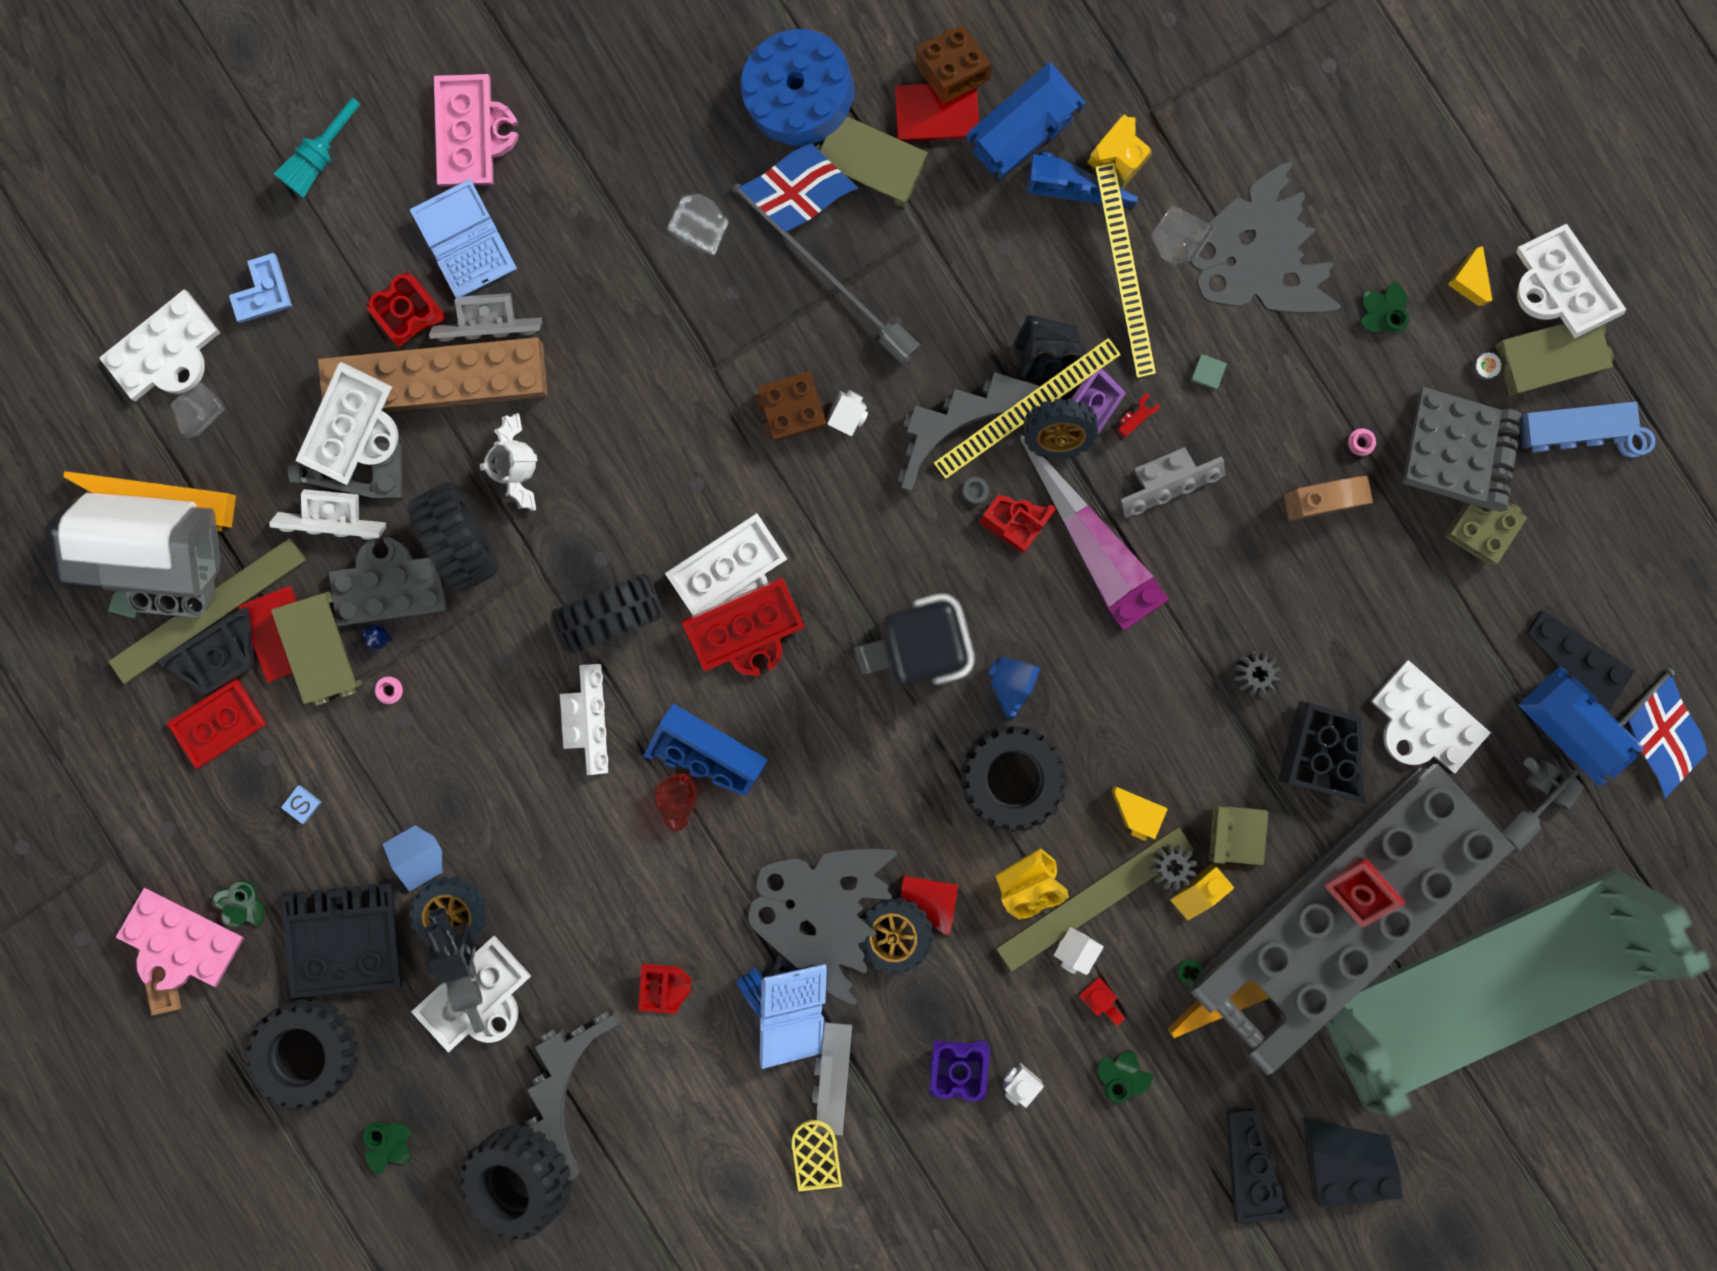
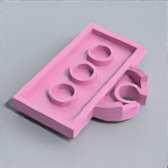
M489 74L434 76L437 185L439 187H454L471 179L474 186L494 185L493 158L504 156L511 151L519 137L516 132L501 136L498 134V128L504 123L517 126L518 122L515 116L504 104L491 101Z
M146 888L143 889L116 938L140 949L137 957V971L145 984L149 985L151 983L154 969L158 967L164 968L166 976L156 986V989L163 991L181 987L188 981L191 975L217 987L244 937Z

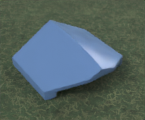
M417 825L383 843L393 871L409 891L443 873L441 847L433 835L422 830Z

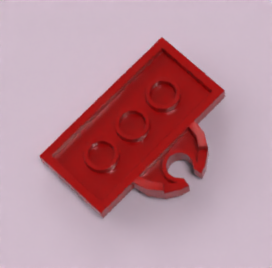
M783 577L682 620V625L704 672L730 661L734 668L744 676H760L759 667L752 662L753 657L757 654H764L768 658L767 667L770 671L775 668L779 660H781L782 646L780 638L805 628Z

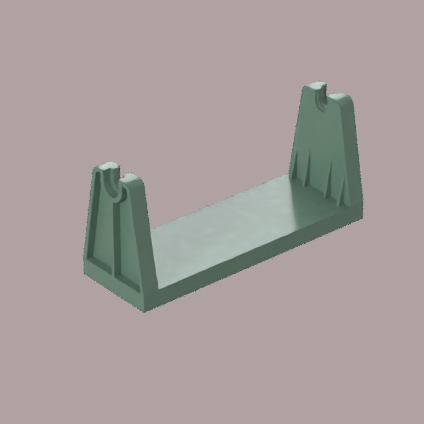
M1613 869L1371 981L1330 1019L1325 1026L1362 1106L1367 1111L1392 1117L1411 1108L1406 1093L1647 981L1691 978L1709 970L1710 964L1705 952L1695 948L1689 941L1684 928L1691 925V922L1679 904L1627 874Z

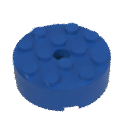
M786 30L767 38L752 52L744 66L741 77L743 101L755 125L771 140L788 143L789 146H805L826 139L828 135L833 133L844 122L851 104L854 102V80L842 50L833 40L812 30Z

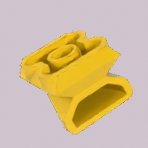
M1124 114L1096 146L1090 155L1091 158L1087 162L1092 167L1093 174L1097 173V166L1114 163L1119 188L1121 189L1128 184L1152 154L1151 149L1135 136L1134 117H1127Z
M1042 849L1034 851L995 875L1002 893L1001 901L1005 909L1019 920L1033 917L1040 913L1041 910L1057 906L1069 898L1067 889L1055 880L1057 875L1055 859Z

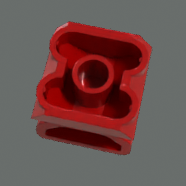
M408 270L402 275L394 277L390 285L381 292L373 294L365 304L368 311L399 347L417 332L447 319L446 314Z

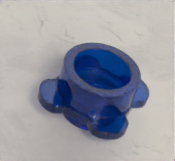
M369 625L367 629L363 628L361 631L364 635L362 638L364 643L375 649H382L387 641L391 642L392 640L387 631L378 625Z

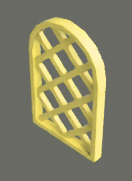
M820 1120L802 1122L793 1133L791 1147L793 1150L798 1192L842 1187L837 1141L833 1130L828 1124ZM819 1125L828 1130L824 1136L815 1131ZM803 1127L809 1131L805 1138L797 1134ZM812 1134L820 1139L815 1146L807 1141ZM829 1134H831L833 1143L826 1139ZM795 1138L801 1141L797 1148L795 1147ZM823 1142L831 1147L826 1154L818 1149ZM804 1144L812 1149L807 1157L799 1152ZM833 1151L835 1153L836 1162L829 1157V1155ZM815 1152L823 1157L818 1164L810 1160ZM797 1155L803 1159L802 1163L799 1166L797 1161ZM825 1160L834 1165L829 1172L821 1168ZM806 1163L814 1167L810 1174L802 1170ZM836 1168L838 1179L831 1175ZM817 1170L825 1175L821 1182L812 1177ZM799 1173L806 1177L802 1184ZM829 1178V1179H831L834 1183H825V1182H826V1180ZM809 1180L815 1184L805 1186Z

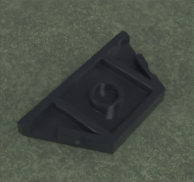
M243 607L157 660L159 665L169 668L178 674L177 677L185 682H190L194 685L195 689L204 695L215 692L255 667L249 607Z

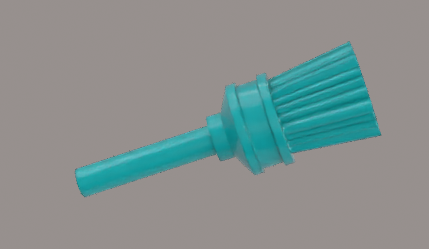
M351 98L320 137L316 136L314 140L303 138L301 140L302 143L294 149L296 152L273 174L295 193L304 198L319 172H323L327 163L332 161L328 150L331 148L330 142L361 104L354 98Z

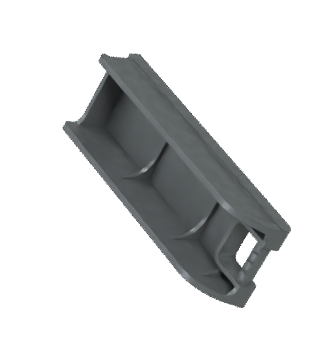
M1433 764L1429 769L1418 766L1227 942L1199 973L1190 993L1209 1013L1216 1010L1249 1045L1247 1048L1248 1056L1266 1075H1269L1289 1059L1515 847L1439 765ZM1355 856L1366 859L1405 902L1403 906L1364 928L1359 925L1324 886L1327 881ZM1250 980L1254 981L1281 1012L1280 1018L1263 1034L1229 999L1245 982Z

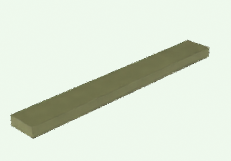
M287 539L215 588V600L202 616H174L108 662L123 684H128L158 663L157 660L200 635L238 609V606L247 603L307 562L306 558L293 539Z
M1176 827L997 946L996 949L1010 970L1014 971L1065 937L1070 927L1077 929L1155 877L1158 873H1150L1149 868L1157 866V864L1150 861V857L1159 859L1160 855L1156 851L1158 847L1166 853L1167 843H1171L1174 850L1178 844L1183 845L1182 853L1187 850L1194 851L1181 829ZM1172 860L1169 863L1173 865L1175 862Z

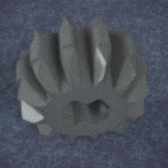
M1256 651L1250 652V659L1242 656L1240 659L1244 666L1235 665L1234 668L1242 672L1241 675L1234 677L1235 681H1244L1239 686V690L1244 691L1249 687L1248 696L1251 697L1256 694V691L1259 697H1265V688L1269 692H1274L1275 688L1271 682H1281L1280 678L1274 677V673L1281 672V668H1272L1277 659L1272 657L1267 661V652H1261L1258 658ZM1255 667L1257 670L1263 671V676L1259 677L1260 681L1252 676V672H1256Z
M1167 843L1166 853L1158 847L1156 851L1160 855L1159 859L1150 857V861L1157 864V866L1149 868L1150 873H1158L1153 879L1154 882L1160 883L1163 881L1162 887L1166 890L1170 887L1171 883L1175 890H1179V881L1188 886L1190 882L1185 877L1187 875L1195 877L1196 875L1194 871L1189 870V867L1197 865L1195 860H1188L1192 852L1187 850L1182 853L1183 845L1178 844L1174 850L1172 844ZM1172 860L1179 864V868H1175V873L1167 869V865H1171L1169 862Z

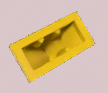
M1478 247L1468 254L1448 283L1450 287L1477 306H1484L1492 301L1483 247Z

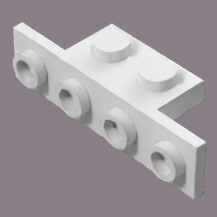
M306 489L301 493L302 514L277 512L270 521V527L279 528V530L284 532L294 530L306 531L309 534H320L323 532L333 533L337 537L361 536L362 539L366 540L379 538L386 529L385 522L359 520V495Z
M601 664L580 665L581 693L560 694L563 749L585 748L587 775L608 773Z

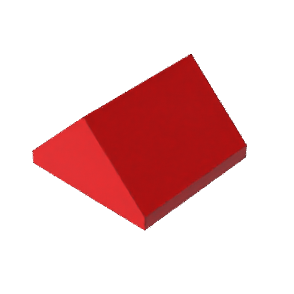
M1355 856L1324 885L1362 928L1403 906L1405 903L1366 859Z

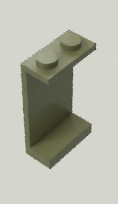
M846 117L844 122L826 137L824 143H819L816 147L849 179L894 198L895 204L905 208L927 160L928 153L850 117Z
M1564 323L1505 339L1495 344L1497 355L1502 361V373L1509 397L1535 388L1612 368L1614 357L1611 348L1606 343L1605 324L1576 338L1573 337Z
M330 591L271 610L303 703L313 702L314 706L330 701L329 696L339 693L340 698L356 693L355 688L362 684L361 679L355 680L336 626L329 605L330 602H333Z

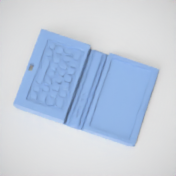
M471 179L410 209L455 297H463L517 269Z
M826 964L762 979L760 1017L761 1069L822 1054L824 1017L821 1015V1011L826 997Z

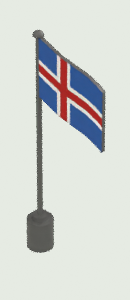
M808 144L791 152L758 178L744 185L735 184L732 188L734 193L737 192L881 329L879 343L895 359L904 365L915 355L921 347L919 342L898 322L894 325L888 323L885 326L787 233L813 219L841 196L859 189L813 144Z
M1672 668L1664 670L1665 674L1619 722L1622 726L1628 723L1633 737L1644 747L1640 753L1655 775L1663 799L1674 790L1708 753L1699 728L1681 700L1673 680L1675 671ZM1579 766L1571 772L1534 813L1520 810L1500 831L1515 847L1512 852L1519 854L1541 831L1542 828L1539 824L1541 821L1538 816L1582 770Z

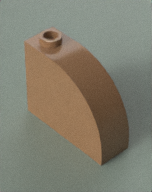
M1368 476L1299 488L1284 495L1289 521L1373 504Z

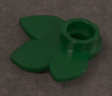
M1392 282L1385 295L1375 291L1363 293V306L1368 314L1360 322L1367 330L1372 332L1386 330L1390 333H1400L1406 329L1409 324V315L1405 310L1408 298L1399 284ZM1396 316L1399 320L1398 324H1392L1390 317Z
M236 881L230 888L218 890L212 898L211 905L217 909H222V923L228 930L237 929L245 921L260 927L264 920V906L256 899V887L250 881ZM238 891L243 892L245 894V898L241 897Z
M1133 1050L1121 1053L1115 1062L1108 1057H1103L1099 1063L1098 1074L1104 1082V1094L1112 1103L1120 1104L1127 1101L1130 1095L1143 1094L1152 1082L1153 1075L1151 1073L1138 1071V1060ZM1119 1084L1122 1086V1090L1116 1094L1112 1089L1115 1085Z
M373 1122L365 1128L363 1132V1141L367 1146L365 1159L370 1168L380 1175L384 1171L388 1161L398 1164L410 1162V1149L405 1140L411 1136L412 1131L406 1125L399 1122L388 1125L382 1122ZM379 1131L382 1134V1139H375L373 1132Z

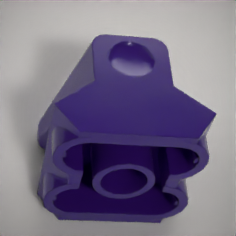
M934 1040L929 1072V1096L943 1099L957 1098L968 1101H984L990 1046L987 1045V1041L979 1040L957 1043Z

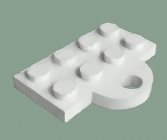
M1567 224L1518 247L1516 253L1528 269V272L1524 274L1519 283L1517 299L1521 308L1527 314L1544 320L1561 317L1574 338L1624 315L1626 308ZM1537 294L1540 296L1541 302L1532 303L1527 299V295Z
M184 289L103 354L100 360L134 401H137L155 385L166 392L181 394L190 391L200 382L205 368L204 358L200 349L220 334V332L189 292ZM188 369L190 372L189 379L184 383H180L178 380L179 373L182 370Z
M340 362L296 461L347 485L358 462L378 464L388 459L396 449L399 438L394 421L382 411L392 386ZM378 436L386 437L390 442V447L387 449L379 448L375 443V438Z
M756 513L665 572V574L692 615H695L768 583L765 573L787 560V558Z
M1409 660L1403 662L1370 700L1373 705L1390 719L1386 724L1383 735L1386 750L1395 760L1404 764L1418 765L1434 757L1447 770L1455 774L1491 733ZM1406 740L1410 745V750L1406 755L1402 756L1397 752L1396 746L1399 741Z
M495 936L475 953L473 960L477 976L472 981H477L482 993L483 1003L477 1006V1010L485 1026L484 1031L475 1033L466 1013L462 1011L453 1012L448 1000L446 983L441 984L412 1011L415 1017L448 1052L468 1034L481 1042L491 1043L502 1040L514 1029L517 1023L518 1006L511 994L529 979L531 975ZM495 1017H502L506 1021L507 1026L504 1031H496L493 1028L492 1021Z

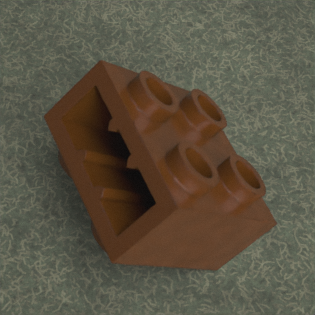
M964 25L948 29L942 35L932 40H926L916 47L915 64L943 104L990 81L991 63Z
M811 371L758 386L760 394L755 395L759 411L765 410L768 420L763 421L767 437L773 436L774 442L827 427Z

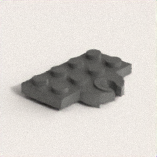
M384 537V543L389 549L388 555L383 559L379 558L375 553L378 543L373 538L360 548L356 557V568L329 572L337 626L446 611L447 604L443 578L429 558L412 560L410 551L405 544L391 537Z

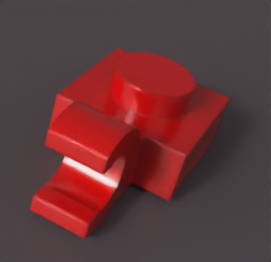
M1148 393L1140 398L1138 411L1134 415L1129 411L1118 421L1121 427L1116 432L1122 439L1128 436L1149 415L1158 411L1159 404L1155 405L1152 409L1145 406V400L1150 397Z
M1099 976L1078 994L1097 1016L1104 1011L1117 1026L1125 1020L1124 1016L1112 1004L1118 997Z

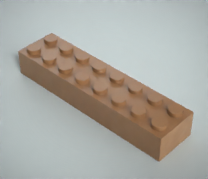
M538 337L318 359L322 400L338 364L342 362L392 386L382 409L384 413L548 397L543 343Z

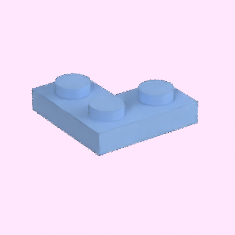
M272 253L247 261L255 287L229 295L236 320L242 323L291 308L292 304L277 256Z

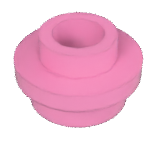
M1357 429L1348 438L1349 449L1358 456L1368 455L1376 446V438L1368 429ZM1358 438L1365 440L1366 444L1364 447L1358 446Z
M384 677L375 686V695L384 704L397 702L403 694L402 684L394 677ZM388 685H391L394 689L393 694L390 696L385 692V688Z

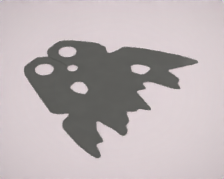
M1292 162L1276 167L1257 180L1250 189L1251 202L1240 198L1235 199L1190 242L1188 252L1193 266L1202 270L1198 278V284L1202 295L1206 299L1217 303L1241 306L1249 303L1254 294H1257L1265 307L1271 310L1326 312L1340 309V304L1317 288L1318 284L1330 277L1329 270L1332 268L1333 263L1304 265L1300 262L1304 254L1298 250V247L1316 230L1312 227H1305L1303 222L1297 220L1302 212L1301 203L1305 198L1304 192L1277 201L1280 190L1289 182L1285 175L1293 166ZM1246 230H1255V239L1249 245L1241 244L1239 234ZM1207 242L1214 245L1216 249L1215 256L1209 260L1201 258L1198 252L1201 244ZM1234 257L1236 259L1235 265L1229 266L1226 263L1227 258ZM1294 272L1298 275L1299 285L1286 286L1283 284L1282 280L1286 273ZM1214 275H1221L1226 280V286L1220 292H1215L1209 287V280Z
M854 849L823 854L814 870L809 867L806 861L796 858L766 865L761 869L758 876L756 888L761 897L755 899L751 904L748 916L749 923L761 937L797 968H805L811 964L813 966L826 964V991L849 1004L855 1005L857 1001L849 992L852 984L842 975L839 964L854 968L862 973L867 972V966L863 962L864 954L858 944L864 942L867 936H875L876 932L857 916L863 909L858 902L862 898L886 900L892 898L888 892V885L875 877V873L897 855V852L887 849ZM774 873L781 875L784 880L783 887L778 891L771 890L767 885L768 877ZM853 876L858 879L854 890H844L840 880L843 877ZM792 899L795 902L793 909L786 907L787 900ZM763 907H770L775 912V919L771 924H764L759 920L758 914ZM808 920L816 928V935L810 936L800 932V923Z

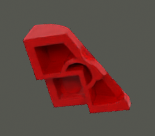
M998 495L983 514L979 523L1024 554L1056 508L1052 505H1048V507L1033 505L1031 501L1027 500L1014 501L1010 497Z
M903 875L900 898L906 899L909 903L911 901L918 905L917 908L923 909L926 912V918L928 921H931L932 926L943 934L950 936L958 884Z

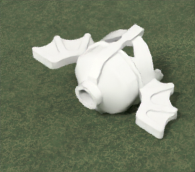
M516 413L511 417H502V426L494 430L498 435L499 441L494 442V446L485 456L484 463L480 464L481 471H486L488 476L494 481L507 484L506 497H512L517 502L518 509L527 508L529 511L536 510L534 494L522 487L520 483L532 477L538 460L537 455L534 454L533 450L526 443L513 440V437L522 431L519 413ZM495 457V464H492L491 461Z

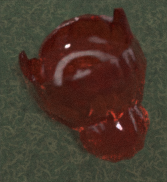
M677 773L667 778L665 782L655 786L656 807L664 816L666 826L674 832L683 830L688 824V816L693 811L698 797V791L692 779L687 774Z

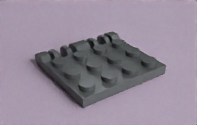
M1422 387L1417 401L1403 484L1494 511H1506L1508 509V496L1511 489L1503 484L1512 482L1513 474L1511 472L1514 471L1515 450H1517L1518 443L1513 438L1511 439V437L1519 436L1522 414L1512 409L1500 410Z

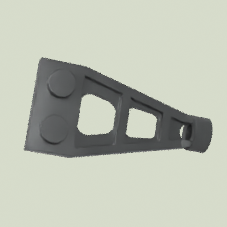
M376 443L381 449L390 447V443ZM397 444L396 449L388 459L378 464H372L373 481L369 484L355 482L350 479L347 485L339 481L325 480L322 473L299 462H289V482L291 484L307 483L374 499L403 498L402 444ZM304 468H306V469H307V472H308V473H307V476H306L305 478H304Z

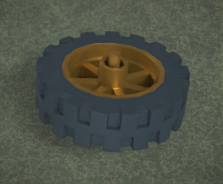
M1054 399V402H1042L1041 406H1034L1031 409V413L1028 412L1025 416V444L1028 445L1030 451H1036L1037 455H1046L1050 459L1055 457L1065 459L1071 455L1073 457L1078 456L1080 452L1090 450V446H1094L1097 442V415L1091 406L1087 407L1086 403L1082 401L1079 403L1075 402V399H1067V401Z
M443 876L437 881L433 879L419 891L410 911V917L412 918L411 927L413 930H416L417 938L420 941L423 939L426 942L425 945L430 948L431 944L424 931L428 925L432 924L428 914L433 911L429 910V907L434 901L439 908L446 910L452 927H454L453 920L462 925L467 923L473 939L476 941L487 917V911H485L486 902L485 899L480 897L481 892L479 889H474L469 881L463 882L459 877L454 876L452 879H447V876ZM440 898H450V902L445 905ZM458 900L463 906L457 907L454 901ZM467 910L469 918L467 920L457 914Z
M903 898L887 899L873 906L867 911L865 917L862 918L876 932V935L867 936L866 940L859 944V948L861 951H864L866 961L868 963L871 961L874 964L873 967L877 970L883 969L888 974H893L894 972L898 974L906 973L916 968L930 952L931 942L934 938L931 932L932 923L930 920H927L926 912L923 909L917 908L918 905L912 901L909 903ZM888 917L891 930L879 923ZM894 917H899L905 921L901 926L896 927ZM909 924L914 934H905L904 928ZM877 930L887 934L886 938L878 941ZM902 939H914V945L911 950ZM887 942L891 945L890 951H885L881 945ZM897 943L905 954L894 955Z

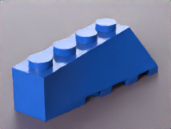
M675 704L671 706L660 722L643 756L651 760L654 757L665 760L664 765L674 769L677 765L690 770V775L699 779L705 776L711 778L713 784L745 797L768 760Z

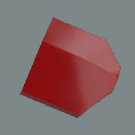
M641 964L638 1011L676 1014L680 1005L690 994L691 977L680 967Z

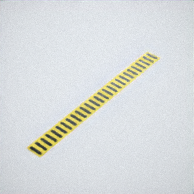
M1111 163L1097 166L1096 172L1138 378L1156 372L1115 164Z
M1106 339L935 461L934 464L945 479L1024 424L1026 414L1028 412L1031 413V409L1037 405L1039 407L1042 402H1054V399H1059L1117 358L1120 353L1110 339Z

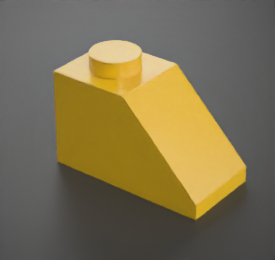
M1113 786L1112 794L1126 827L1132 829L1131 835L1144 841L1147 840L1148 836L1155 839L1168 808Z
M1210 864L1192 879L1188 886L1185 885L1171 897L1170 901L1187 920H1190L1213 907L1232 891L1234 887L1216 866Z

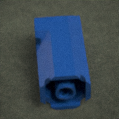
M1049 62L967 133L966 140L968 144L971 142L975 143L976 147L972 150L975 156L992 174L998 171V178L1002 180L1041 145L1046 143L1047 139H1053L1074 120L1071 114L1075 110L1080 114L1086 102L1054 65Z
M1558 667L1519 706L1598 786H1603L1608 783L1604 779L1606 776L1610 775L1612 778H1615L1638 757L1634 751L1642 752L1644 747L1600 703H1596L1597 699L1574 676L1570 679L1566 675L1568 671Z

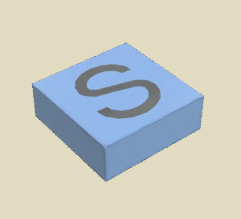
M300 785L297 786L281 808L300 823L305 824L322 802Z

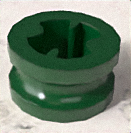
M1184 959L1177 966V975L1183 983L1193 985L1203 969L1197 961ZM1187 965L1191 968L1196 966L1197 971H1194L1196 975L1193 978L1183 976V972H1186L1184 968Z

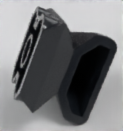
M1028 315L1013 344L1016 354L1024 356L1017 373L1027 381H1038L1043 378L1052 379L1083 357L1086 344L1080 343L1077 327L1039 316Z

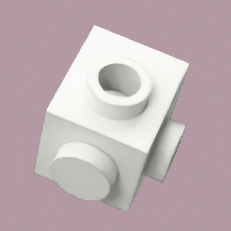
M848 390L847 394L840 391L825 419L826 423L852 436L856 427H861L868 415V412L865 411L867 408L865 403L861 402L863 397Z
M1070 927L1065 937L1060 941L1054 956L1063 961L1061 967L1072 974L1080 971L1088 975L1104 946Z
M1021 1063L1016 1068L1012 1067L1006 1073L1002 1083L1005 1091H1007L1005 1094L1006 1098L1016 1106L1021 1103L1025 1108L1044 1087L1042 1081Z

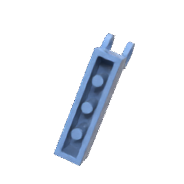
M1637 402L1533 412L1522 415L1520 426L1522 448H1532L1533 453L1549 451V446L1559 445L1560 450L1577 448V443L1583 442L1587 443V447L1604 445V440L1614 439V444H1618L1619 451L1624 456L1634 458L1651 452L1655 446V436L1652 431L1640 427ZM1642 433H1645V434L1648 436V438H1649V445H1648V447H1647V440H1646L1645 436H1644ZM1634 435L1640 439L1641 447L1639 450L1632 444ZM1624 442H1626V446L1630 452H1628L1625 449Z

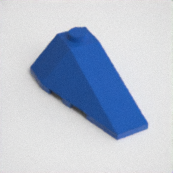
M1039 152L1038 155L1033 154L1026 193L1103 204L1097 176L1061 158H1055L1052 153ZM1119 188L1123 207L1134 209L1138 197Z
M1001 656L999 661L993 660L988 675L992 676L990 683L1005 717L1013 720L1021 704H1024L1030 695L1040 668Z

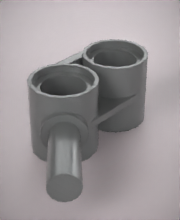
M1527 758L1524 761L1525 767L1531 772L1525 783L1548 797L1568 777L1566 774L1560 775L1562 773L1560 769L1543 759H1539L1536 762L1533 758ZM1573 779L1553 802L1570 810L1583 791L1584 785Z
M473 962L470 976L447 982L446 985L448 1000L453 1012L462 1011L466 1013L475 1033H480L485 1030V1026L478 1013L477 1006L483 1003V998L477 981H472L477 976Z

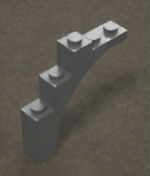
M994 372L992 379H986L982 394L987 395L986 398L957 389L954 390L953 396L947 394L943 410L948 412L947 415L915 405L913 412H907L903 427L908 428L907 435L917 439L916 442L910 440L906 456L911 458L908 468L902 466L898 482L903 483L901 490L912 492L920 465L928 454L947 436L970 423L1000 416L1040 386Z
M607 1011L599 1014L592 1019L594 1024L587 1028L583 1025L578 1026L569 1032V1038L563 1029L558 1032L551 1029L539 1037L541 1042L535 1046L550 1074L548 1075L545 1071L532 1079L534 1084L529 1087L528 1092L542 1117L536 1114L524 1123L527 1127L533 1128L534 1132L541 1131L544 1133L548 1141L553 1140L556 1143L557 1147L555 1148L559 1153L562 1152L566 1158L564 1163L570 1169L571 1176L568 1180L576 1178L580 1172V1168L571 1152L565 1129L564 1106L568 1082L580 1055L591 1041L620 1023L621 1019L616 1011L608 1014Z

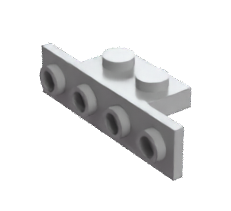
M511 293L456 297L455 305L458 324L434 325L429 336L430 339L438 338V341L444 342L461 336H465L466 339H478L482 335L492 334L493 337H505L509 333L520 332V335H532L540 330L542 317L514 319Z
M1184 447L1135 468L1136 476L1144 490L1121 499L1123 515L1127 518L1132 515L1141 514L1148 508L1167 503L1174 497L1190 493L1207 483L1218 481L1221 477L1225 476L1224 459L1221 456L1196 467Z
M825 1022L822 1059L816 1058L815 1075H820L819 1086H814L812 1103H818L816 1120L828 1124L833 1130L834 1135H843L852 1025ZM819 1125L815 1131L825 1134L828 1130Z

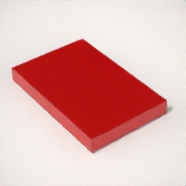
M930 84L895 86L898 139L903 142L963 139L979 123L977 87L943 104Z
M291 586L238 606L239 610L243 607H249L253 646L267 682H273L293 674L271 611L272 609L297 602Z
M234 679L166 723L195 769H200L268 725L239 679Z

